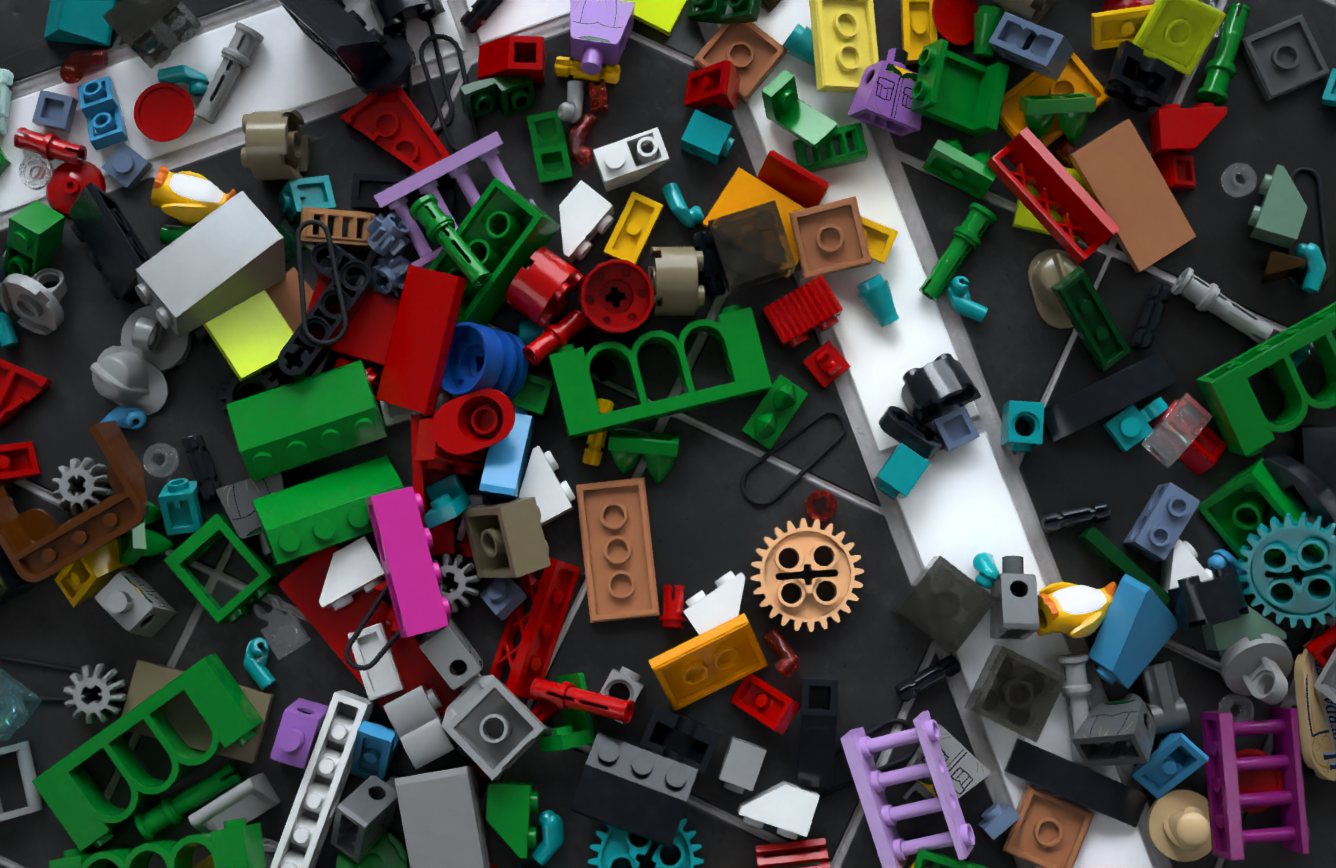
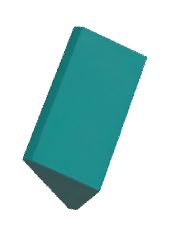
M50 0L44 39L56 42L110 46L113 29L111 22L113 10L117 6V0Z

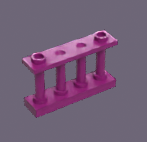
M1271 707L1272 719L1234 722L1232 713L1218 711L1201 712L1204 753L1209 757L1208 762L1205 763L1213 856L1228 860L1245 859V845L1282 842L1284 850L1310 854V830L1306 818L1297 708ZM1273 734L1275 755L1236 757L1234 740L1236 736ZM1281 769L1283 776L1282 791L1239 794V772ZM1279 806L1281 827L1242 830L1241 810L1243 808Z

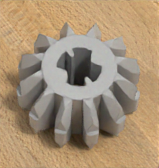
M88 457L82 462L77 458L70 459V468L63 465L58 467L62 475L61 479L53 478L51 480L53 484L59 485V489L55 490L51 495L53 498H62L59 507L62 510L71 509V514L75 516L105 500L103 498L104 495L112 496L114 491L106 488V485L109 484L107 475H104L107 467L101 463L95 465L94 459ZM81 481H85L83 484L86 489L84 493H81L83 489L80 485Z
M443 554V566L434 559L442 572V583L439 586L441 597L447 598L451 612L456 613L459 611L458 600L465 607L471 606V601L467 598L466 594L478 596L479 590L471 588L470 583L481 581V578H478L477 575L468 576L475 568L474 563H469L461 568L464 562V556L457 555L453 566L450 554ZM453 573L455 575L454 581L459 584L457 589H450L451 593H448L447 585L443 584V580L445 577L451 578L450 574Z
M99 663L94 671L90 665H85L81 667L82 675L78 673L70 675L69 678L75 686H66L63 692L73 695V698L67 700L64 704L66 707L73 705L78 707L73 713L75 719L81 717L86 712L85 720L87 724L94 723L96 717L104 723L109 720V712L118 714L121 711L120 706L115 701L126 700L127 694L117 692V689L126 685L125 680H120L116 683L113 681L118 670L115 668L111 669L105 675V664ZM98 686L102 691L98 695L102 696V698L92 700L89 695L93 692L89 691V689Z

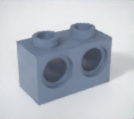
M1006 11L988 41L1000 57L1056 81L1074 52L1064 35Z
M1171 482L1158 485L1123 544L1152 562L1165 561L1201 501Z

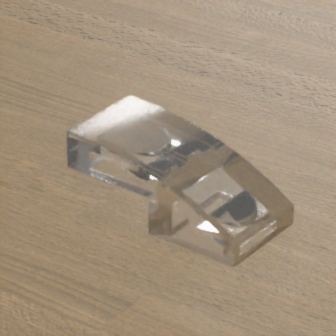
M1186 393L1178 399L1166 417L1153 428L1141 445L1164 466L1169 468L1200 434L1212 418V415Z

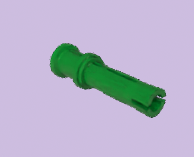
M1232 3L1228 7V13L1214 59L1206 64L1204 69L1207 74L1205 82L1196 94L1197 99L1203 103H1214L1215 106H1222L1228 101L1226 91L1229 81L1236 75V67L1233 64L1251 12L1250 7L1245 4L1242 6L1239 17L1236 14L1240 3Z
M428 194L419 198L409 210L410 216L414 220L420 221L427 230L426 236L430 241L438 242L452 261L470 281L473 288L477 289L485 285L490 280L491 273L483 266L469 246L455 231V221L452 217L445 215L437 206L438 200L434 195Z
M975 202L971 203L969 206L970 212L962 224L954 228L953 240L932 269L928 278L919 288V291L927 298L935 302L939 300V297L962 265L966 256L971 250L979 248L981 237L989 225L995 224L997 221L996 215L983 205Z
M229 762L223 768L175 797L166 795L160 799L161 803L144 813L139 811L134 814L135 824L144 839L151 842L156 838L158 832L172 824L176 826L181 824L186 813L235 784L242 782L240 773L225 779L227 775L237 770L236 766Z

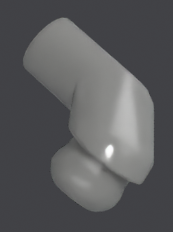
M573 80L567 82V102L560 104L558 108L560 120L568 121L571 124L577 123L582 115L584 106V82Z

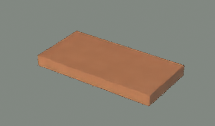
M1130 118L1122 121L1068 155L1092 198L1121 228L1114 236L1135 273L1143 271L1196 237Z
M645 478L576 485L590 623L660 615Z

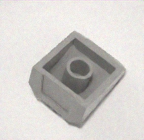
M494 675L477 677L446 708L441 725L492 781L497 780L508 771L548 729Z

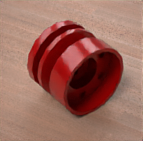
M612 259L598 264L584 277L579 287L578 305L580 311L593 328L603 333L619 334L637 328L648 318L654 303V289L649 276L640 266L628 260ZM611 288L615 289L616 294H622L623 300L617 303V307H613L612 302H606L605 296L611 294Z

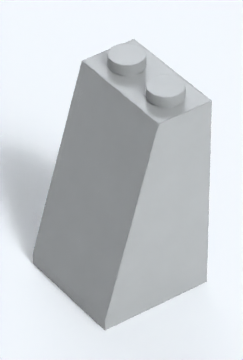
M241 191L136 269L138 285L135 286L136 292L144 304L150 303L155 308L156 316L162 326L166 329L170 327L180 338L259 292L286 279L284 237L248 196Z
M464 766L395 778L410 868H490L478 775L475 768Z

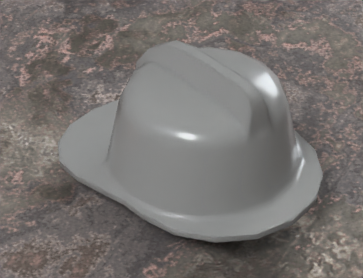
M111 346L105 349L98 357L97 362L93 363L90 367L92 382L97 392L120 406L138 407L146 415H150L159 411L166 403L168 383L163 373L155 365L125 346Z

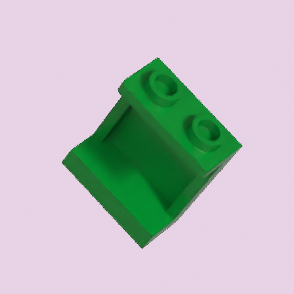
M943 39L924 46L918 59L920 67L917 81L912 88L913 100L910 111L974 137L997 131L1010 66L1000 62L987 67L948 51V41Z

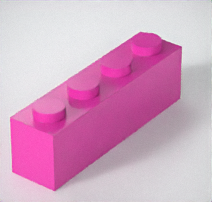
M413 486L365 499L400 637L407 638L449 626L447 618L451 617V609L447 598L441 597L438 583H442V574L438 563L432 562L429 549L433 548V540L429 528H424L420 514H424V505L421 495L419 493L415 494Z

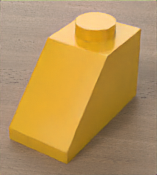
M117 538L62 569L54 579L73 608L104 588L116 574L128 567V565L120 564Z

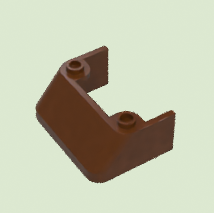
M115 420L96 423L88 427L110 463L107 478L115 494L59 526H57L50 513L43 509H31L19 515L4 488L0 486V545L22 579L28 582L44 580L136 528L146 520L148 503L144 469Z

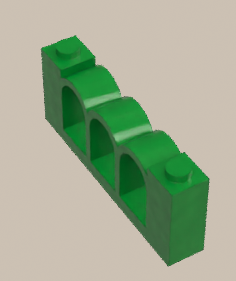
M1336 302L1196 379L1230 452L1247 457L1257 455L1265 449L1266 444L1275 440L1272 432L1284 433L1293 430L1302 423L1307 414L1308 407L1327 409L1336 406V340L1332 334V331L1336 329ZM1311 342L1320 358L1326 375L1322 390L1313 397H1310L1306 392L1290 357V354ZM1271 365L1283 390L1285 401L1280 414L1268 421L1247 378Z
M741 305L725 307L721 309L722 314L717 315L715 321L698 319L689 323L681 331L678 339L673 334L663 330L649 331L642 334L634 342L631 350L615 341L602 342L594 346L585 356L583 347L575 348L574 344L565 345L564 348L560 346L554 351V354L549 355V365L568 440L768 392L772 388V383L752 308L742 309ZM704 332L712 335L718 341L730 383L695 391L685 354L684 342L688 336ZM658 343L666 346L672 352L684 394L652 402L647 401L637 362V353L642 347ZM603 354H612L620 357L626 363L637 401L636 406L600 414L590 376V365L597 357Z
M213 653L201 659L32 780V783L79 850L82 851L91 844L97 849L115 836L112 829L121 824L122 820L139 811L147 803L150 794H159L168 790L187 774L189 766L200 765L219 754L223 748H227L234 742H237L239 747H241L258 734L254 728L264 721L218 655ZM183 692H186L211 729L212 743L208 751H197L190 748L161 709ZM143 721L147 723L171 759L172 771L167 780H159L148 774L122 738L123 735ZM102 750L106 751L131 789V801L128 808H119L112 805L104 797L83 767L84 763Z
M246 818L224 821V829L189 835L178 842L174 840H161L144 843L133 850L130 848H117L86 854V848L82 851L79 848L63 851L64 858L50 860L49 867L106 868L108 863L112 861L118 868H148L151 857L156 852L164 859L167 868H193V855L200 844L206 846L210 851L214 868H266L261 823L247 825Z

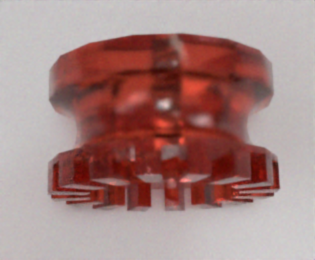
M602 81L599 86L594 85L593 82L589 83L590 95H593L590 96V99H594V101H591L592 113H596L598 109L609 112L606 81Z
M817 490L811 493L806 499V513L813 520L819 519L820 522L832 518L837 509V501L834 495L825 490ZM822 496L828 499L826 505L830 507L829 512L823 511L820 515L814 513L816 507L812 504V500H820Z

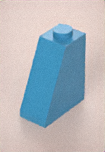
M514 407L515 422L513 429L505 439L489 446L479 490L486 495L509 499L519 498L526 473L535 423L533 416L527 415V410Z
M1125 574L1118 585L1088 655L1098 667L1095 673L1110 685H1113L1116 681L1129 689L1179 628L1176 617L1149 586Z

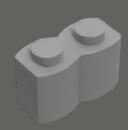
M422 684L383 706L415 769L456 748L454 739L441 726L443 719L439 714L438 708L442 707V703L434 688L427 690L426 686Z

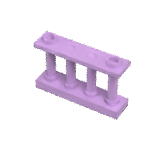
M497 131L374 195L380 208L388 205L390 211L394 209L397 216L408 225L409 232L407 234L420 256L411 265L428 269L443 248L441 246L434 251L431 250L416 220L409 214L410 209L406 204L409 201L406 197L407 194L418 189L421 195H434L438 200L437 206L445 215L452 217L437 189L439 183L436 180L449 173L451 179L455 177L472 209L481 196L467 172L469 170L467 162L477 157L480 158L481 162H486L494 178L497 177L516 191L497 156L500 153L497 147L503 144ZM530 199V200H529L530 202H532L533 204H535V202H534L533 199ZM455 222V231H456L457 228H458V226H457V224H456V222Z
M928 710L921 712L913 720L915 728L871 739L869 736H866L864 728L860 727L848 731L840 738L882 868H903L907 863L908 855L917 854L919 848L931 851L954 846L958 859L963 860L968 857L974 848L973 845H975L974 831L971 825L965 822L939 744L941 739L939 726L936 720H931ZM920 742L926 759L925 763L883 773L877 770L873 758L876 752ZM932 777L938 797L895 807L892 804H888L884 792L886 787ZM943 811L949 829L948 832L904 841L903 838L899 837L896 828L897 821Z

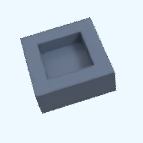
M40 90L32 122L40 127L70 133L78 100L72 96Z
M122 142L101 168L132 191L153 165Z
M965 406L932 421L937 434L943 441L946 452L980 437Z
M496 578L479 594L502 621L528 597L513 578Z
M1005 802L1001 805L995 803L981 815L983 820L978 826L989 838L995 840L1021 817L1009 804Z

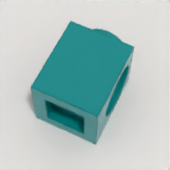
M695 109L681 138V149L718 165L722 156L726 158L729 156L735 139L731 137L733 126Z
M1013 400L1004 403L1002 406L1001 445L1011 446V452L1030 453L1032 452V447L1035 448L1042 445L1044 403ZM1017 419H1023L1028 423L1029 434L1027 436H1021L1016 432L1015 422Z
M900 443L874 478L880 484L878 490L893 500L897 496L901 499L907 497L930 462L903 443Z

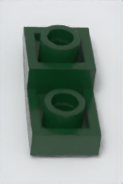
M691 0L687 17L692 21L715 24L756 22L762 0Z
M530 75L494 77L459 87L463 113L468 120L500 109L506 117L535 105L533 80Z

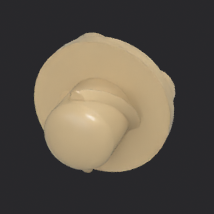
M1187 789L1170 790L1160 799H1156L1150 807L1147 816V836L1150 842L1163 855L1176 861L1190 862L1207 855L1212 850L1208 799L1197 792Z

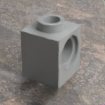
M622 666L620 671L615 668L612 669L600 693L610 696L611 686L615 683H623L630 691V696L627 700L635 703L644 685L638 682L641 677L639 674Z
M732 736L718 774L719 779L725 781L723 787L743 794L744 789L753 791L767 751L766 748Z

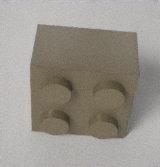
M535 497L493 500L467 508L462 512L478 578H517L551 566L548 555L549 546L544 538L540 521L541 512L536 504Z

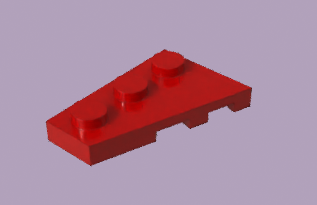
M402 87L382 96L371 93L340 116L343 121L417 173L450 156L448 150Z

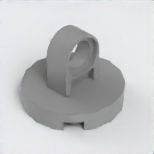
M55 268L42 269L31 278L18 273L10 274L0 284V304L7 313L13 309L21 317L17 323L22 327L37 334L48 335L52 330L55 331L64 321V311L59 301L67 293L68 287L65 277L60 270ZM47 282H58V284L52 288H46L43 286V284Z
M152 305L139 308L128 317L122 328L120 342L122 346L133 350L136 354L155 365L162 373L167 372L166 370L172 369L176 365H181L191 351L193 336L190 331L179 338L170 327L164 328L156 316L155 308Z
M1267 633L1260 634L1263 639L1249 641L1245 637L1238 640L1226 650L1220 660L1223 667L1220 674L1226 686L1234 693L1244 696L1253 695L1255 698L1270 705L1278 704L1287 694L1288 682L1286 678L1291 673L1294 663L1288 646L1278 636Z

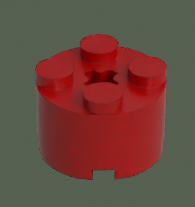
M546 246L540 247L532 254L530 259L534 263L530 264L526 269L521 267L505 294V298H507L505 302L542 329L548 326L553 317L558 319L569 305V302L565 300L570 291L574 293L584 280V275L579 273V270Z

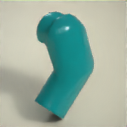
M186 65L163 68L157 72L160 83H185L190 85L189 92L191 95L194 94L197 97L204 96L208 89L209 81L206 75Z
M1300 243L1295 249L1294 256L1307 260V272L1301 290L1311 294H1318L1326 272V263L1319 246L1314 243H1309V245Z
M954 277L947 286V294L952 309L956 313L981 323L988 307L971 300L968 290L970 282L966 277Z
M982 552L973 559V566L979 571L975 577V582L984 588L991 589L994 586L995 579H999V571L994 563L993 555L988 552Z
M257 637L251 640L246 647L243 666L261 691H264L276 679L266 667L270 648L269 643L265 638Z
M552 810L542 812L538 818V824L542 826L543 841L531 853L532 857L543 866L562 846L565 840L563 820Z

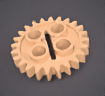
M801 518L799 528L796 529L791 521H787L786 533L778 527L774 528L775 540L766 536L763 538L768 546L767 550L760 548L755 550L762 557V560L751 562V566L759 569V574L751 576L750 580L760 582V587L756 588L753 594H764L765 598L759 606L771 605L772 609L769 613V618L781 614V626H785L791 619L796 631L800 629L802 622H806L808 631L813 632L815 622L817 621L823 629H827V618L830 617L833 621L839 623L840 617L837 613L839 610L845 613L851 612L846 604L847 600H859L852 593L853 588L863 587L862 583L854 579L855 575L864 573V570L854 568L853 563L861 559V555L850 556L849 551L854 547V542L843 545L841 541L845 536V532L842 531L836 536L832 535L833 524L831 523L824 530H821L819 519H815L812 527H808L805 518ZM820 546L828 548L831 552L832 559L827 566H820L814 560V552ZM783 549H791L796 553L797 563L793 568H785L780 564L779 554ZM804 565H808L809 571L836 570L838 572L835 577L812 578L809 581V585H805L804 579H776L777 573L801 572L804 570ZM822 581H827L834 587V595L829 601H822L817 596L816 589ZM788 583L796 585L800 591L799 599L792 604L785 602L781 596L783 586Z

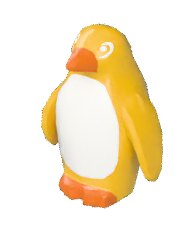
M161 166L154 181L150 205L156 209L160 207L165 214L177 218L183 225H196L237 193L235 189H232L230 193H224L201 174L191 171L173 173L167 167Z
M1067 582L1053 583L1042 588L1037 596L1039 630L1036 632L1038 636L1064 633L1076 639L1094 633L1103 623L1117 590L1116 583L1111 582L1100 589Z

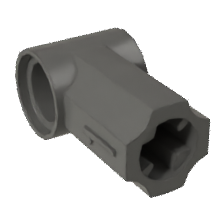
M1171 661L1149 663L1140 675L1147 701L1146 706L1156 724L1155 735L1189 728L1190 717L1188 708L1183 698L1179 697Z

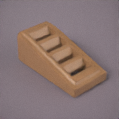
M313 207L301 208L300 224L310 219L314 220V217H317L319 221L328 227V219L333 220L331 239L332 243L337 246L363 251L371 248L367 242V238L371 233L366 230V227L376 217L374 213ZM343 221L348 222L347 237H342ZM357 223L360 224V234H359V238H356V237H357ZM313 225L306 226L301 232V242L312 244L327 242L324 230L320 226L318 235L313 234Z

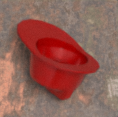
M491 388L480 389L452 399L443 404L434 414L431 424L432 436L440 448L447 453L455 455L469 454L492 446L505 439L513 429L515 422L514 405L507 395L500 390Z

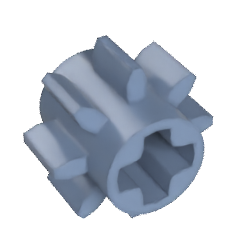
M380 213L366 227V230L371 233L367 238L368 244L375 252L382 256H387L390 252L396 256L410 242V239L405 236L409 232L408 225L393 213L388 214L387 217Z
M389 253L387 256L378 259L379 264L373 267L372 279L375 287L381 293L387 296L394 293L399 298L402 294L408 266L411 265V262L402 257V255L394 258Z

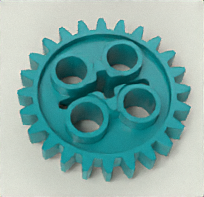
M1289 512L1286 513L1284 523L1282 524L1275 516L1271 517L1270 529L1260 523L1257 527L1260 537L1251 533L1248 535L1246 540L1251 546L1243 545L1240 553L1247 558L1239 559L1237 562V567L1247 571L1239 574V580L1241 582H1249L1243 589L1244 595L1253 593L1255 595L1250 605L1252 607L1259 604L1265 606L1262 613L1263 617L1273 611L1276 613L1277 624L1284 617H1288L1291 628L1296 626L1298 619H1303L1306 627L1310 628L1312 619L1315 617L1324 625L1327 621V612L1336 618V536L1333 534L1336 526L1335 523L1323 528L1321 527V516H1318L1313 523H1309L1305 512L1302 513L1299 521H1294ZM1309 544H1316L1323 549L1324 554L1320 557H1311L1305 552L1304 547ZM1279 549L1285 554L1286 559L1281 562H1275L1268 557L1267 551ZM1325 564H1330L1332 566V569L1318 567H1321ZM1293 565H1299L1300 570L1305 571L1304 575L1298 576L1297 571L1292 570ZM1270 571L1277 574L1274 576H1267L1265 572ZM1315 579H1323L1330 584L1331 588L1324 592L1318 591L1312 587L1311 582ZM1285 583L1292 588L1293 593L1287 596L1280 595L1275 591L1274 585Z
M686 818L680 821L673 844L680 851L679 860L673 865L664 864L660 859V851L663 845L659 844L652 856L653 862L656 863L654 868H694V865L704 863L703 859L696 858L693 852L702 848L701 844H691L689 841L696 834V831L686 833L683 831L687 823ZM607 824L606 826L609 828L607 833L596 831V835L602 842L601 845H590L592 850L598 852V857L588 860V863L597 865L598 868H611L612 862L620 857L628 859L632 868H638L640 863L636 860V856L639 853L645 855L652 844V841L649 840L645 846L636 847L631 844L628 832Z

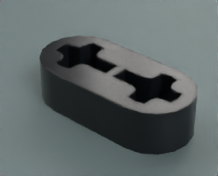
M888 407L879 419V425L886 434L899 443H903L924 459H932L943 445L942 439L936 432L925 424L919 426L912 415L899 407Z

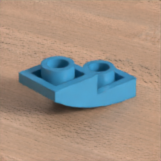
M110 76L77 86L80 109L87 118L89 138L95 150L97 151L128 140L122 110Z

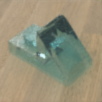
M0 669V740L8 741L14 732L30 718L41 703V699L2 669Z

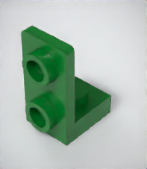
M784 70L761 91L766 118L812 148L817 149L837 130V123L798 98L795 76Z
M583 672L560 675L556 678L557 683L562 684L567 681L574 683L576 688L587 690ZM572 708L567 711L562 710L564 726L552 728L553 735L539 738L541 752L567 750L594 743L595 736L591 713Z

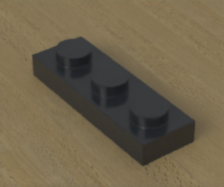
M353 173L352 209L395 212L394 209L390 211L388 205L380 208L374 195L410 176ZM437 178L436 180L439 183L437 189L451 215H454L457 182L455 179ZM418 189L407 194L406 197L409 201L406 204L410 209L414 202L425 196V194L421 195Z

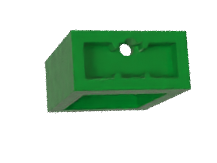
M216 513L163 560L217 623H228L230 621L233 624L240 620L249 611L246 606L256 597L258 600L266 597L275 588L273 582L280 577L249 541L241 540L238 537L228 516ZM222 536H225L259 576L222 608L187 567Z

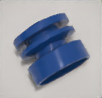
M472 322L457 323L441 382L442 388L458 396H463L480 389L491 388L500 390L509 399L514 398L523 387L528 375L529 361L523 354L525 344L520 337L511 332L501 331L496 328L490 329L484 325Z

